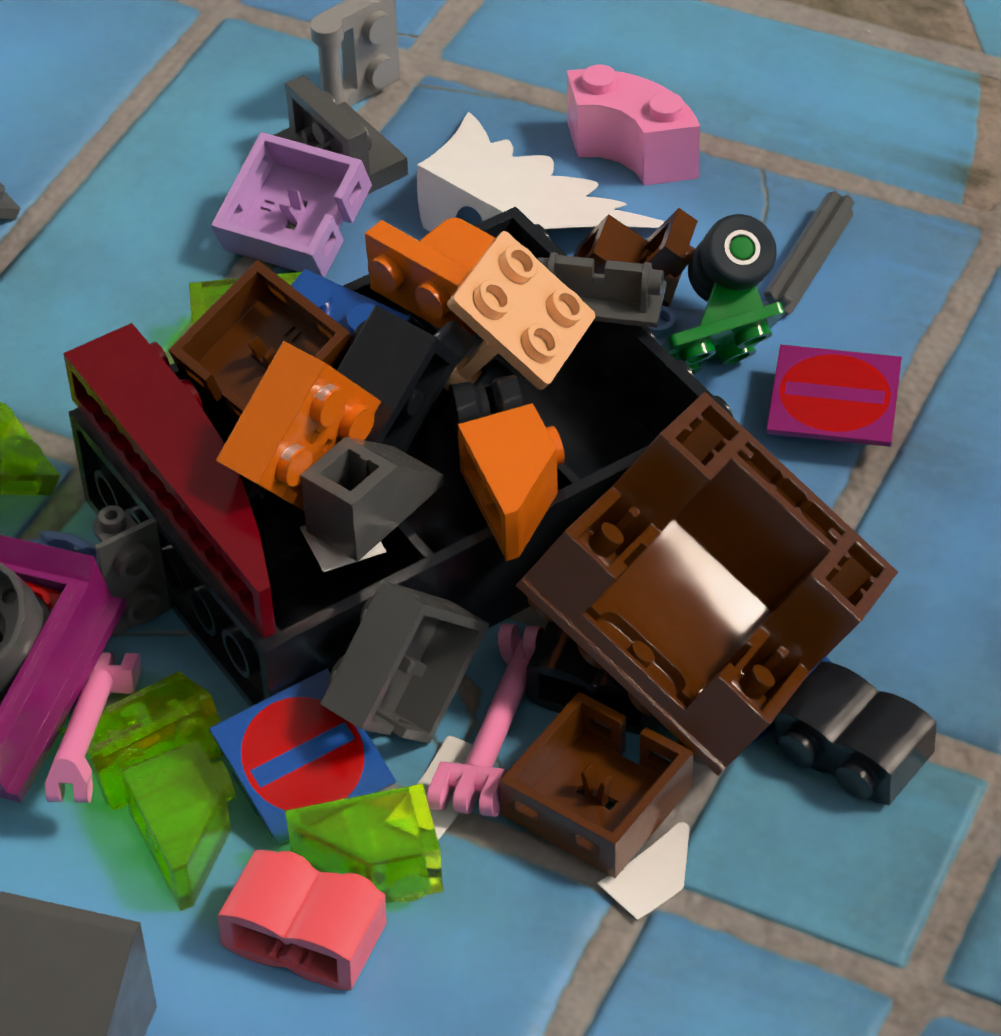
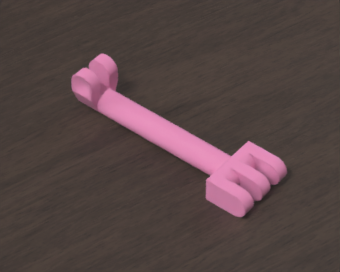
M501 624L498 632V646L500 655L506 662L507 667L465 764L440 761L427 792V806L429 809L444 811L454 792V812L470 814L480 794V815L497 817L499 814V780L506 772L505 769L494 768L493 765L526 690V668L544 632L542 627L527 626L523 638H521L517 624Z
M102 652L81 691L46 778L45 793L47 802H63L65 783L73 784L75 803L91 802L93 792L92 769L85 756L109 694H134L141 673L140 653H125L121 665H115V656L112 652Z

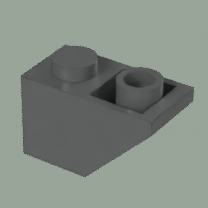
M345 436L300 475L306 531L358 562L444 485V475L394 446Z

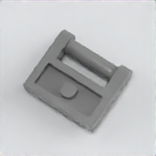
M345 0L311 20V40L318 46L321 91L329 92L337 105L346 102L351 107L400 79L395 0ZM339 43H341V50H342V62H343V74H344V79H343V80H342V70H341V58H340V46H339Z

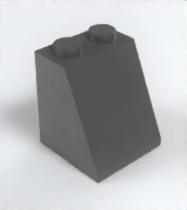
M1 891L0 1036H145L157 1008L141 923Z

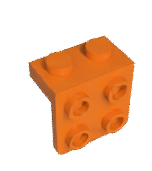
M460 218L446 219L420 241L383 220L364 233L370 287L373 291L439 329L449 321H456L471 335L475 333L448 308L447 302L495 237Z

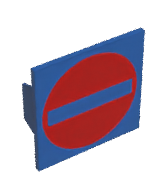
M328 668L209 728L210 734L231 767L236 782L255 814L260 816L277 846L396 783L394 776L367 732L320 704L330 685L329 678L331 673Z

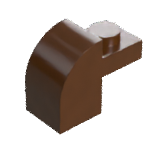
M678 208L646 240L608 214L577 246L573 257L594 259V273L605 274L607 260L644 264L645 262L652 263L653 270L664 271L666 289L662 306L668 307L672 302L681 274L687 267L689 259L695 250L690 245L698 220Z

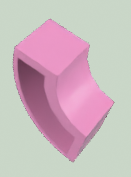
M593 65L587 69L567 70V123L578 158L600 157L619 162L635 172L643 186L699 178L700 124L690 107L679 95L651 80L615 71L607 65Z

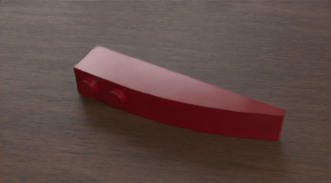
M132 323L63 353L72 401L262 637L265 639L275 634L276 628L270 582L260 533L239 474L216 461L225 444L205 414L201 398L193 383L187 378L180 380L171 370L169 360L162 347L157 342L149 344Z

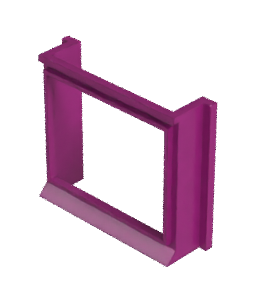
M0 535V562L14 571L23 581L63 590L0 705V797L22 803L119 622L126 604L123 598L111 596L94 556Z

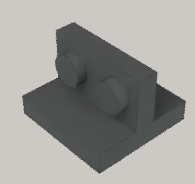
M305 75L285 83L289 128L274 134V136L362 160L372 183L368 194L408 175L407 157L346 102L337 105L329 92L321 91Z

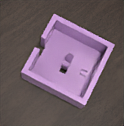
M260 132L211 227L223 250L300 273L307 269L325 278L344 241L339 229L343 221L353 224L372 187V183L360 159ZM289 223L296 225L294 230L287 228Z

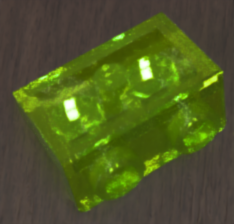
M177 671L103 709L85 758L95 774L105 803L110 808L118 810L223 755L209 732L210 727L221 722L210 692L180 671ZM66 728L61 730L63 736L66 731Z

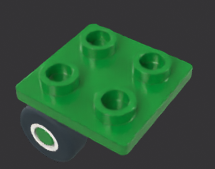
M733 214L723 217L711 227L689 259L688 277L690 284L707 304L698 327L670 335L661 346L676 360L679 359L685 362L693 375L701 371L700 364L720 358L723 365H729L754 355L757 352L755 346L772 336L771 328L785 314L780 301L763 306L756 288L772 270L777 254L774 237L766 225L758 219L744 214Z

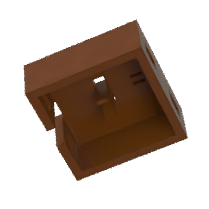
M257 259L168 351L183 376L216 403L223 397L231 414L239 420L283 341L337 370L349 350L351 334Z
M578 692L499 780L500 812L507 819L611 877L616 878L693 787L694 752L645 727L640 733V764H636L622 756L626 751V716ZM582 788L584 789V796L579 793ZM609 801L615 804L611 810L604 807Z

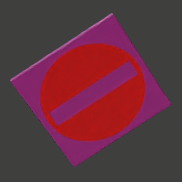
M780 344L766 434L891 447L902 357Z

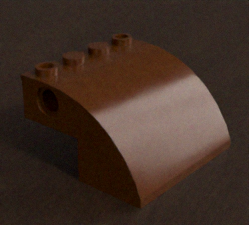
M704 392L654 439L605 494L561 534L516 586L527 596L530 607L538 616L546 621L555 622L577 643L580 654L589 664L598 669L606 670L628 691L630 701L640 712L658 719L678 738V743L681 746L694 752V762L705 764L719 776L772 723L807 675L863 620L897 575L898 571L711 396Z

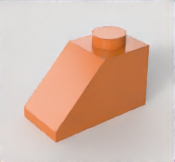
M533 403L458 424L460 472L506 561L520 557L558 494L557 466L565 462L564 448L557 429L554 426L545 427Z

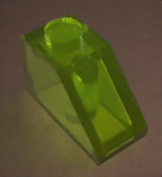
M198 739L121 769L129 813L180 911L194 906L228 838L231 825L227 802L236 798L232 780L224 763L221 760L211 763Z
M423 784L285 811L290 852L305 858L317 871L359 874L370 880L378 890L385 894L386 903L395 901L412 902L425 895L443 892L441 852Z

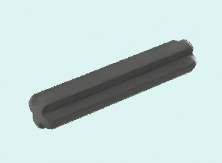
M833 191L824 197L765 289L764 297L766 300L763 306L780 301L785 311L782 317L788 316L794 311L853 216L851 208L854 205V201L849 195L841 196L836 191Z

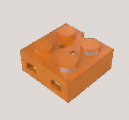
M283 341L216 461L304 510L300 475L345 436L365 440L373 427L375 412L381 401L325 362Z

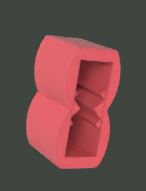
M255 850L218 914L221 945L251 961L268 966L287 967L307 980L334 989L352 990L387 924L385 894L378 890L370 880L359 874L319 872L305 858L294 852Z

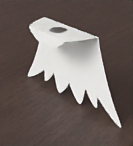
M469 112L452 138L429 158L417 164V195L420 218L423 228L430 232L446 219L456 218L459 210L465 206L474 208L479 213L482 221L516 206L530 221L541 225L544 229L596 227L608 214L627 227L659 228L665 222L630 212L615 210L627 205L621 201L587 197L589 193L598 187L599 183L582 178L551 176L554 171V162L549 156L513 157L512 143L506 139L491 143L480 122Z

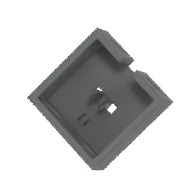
M382 580L376 593L365 603L360 615V625L345 655L334 665L329 678L330 685L320 704L362 730L391 735L393 732L401 738L430 744L490 623L450 600Z

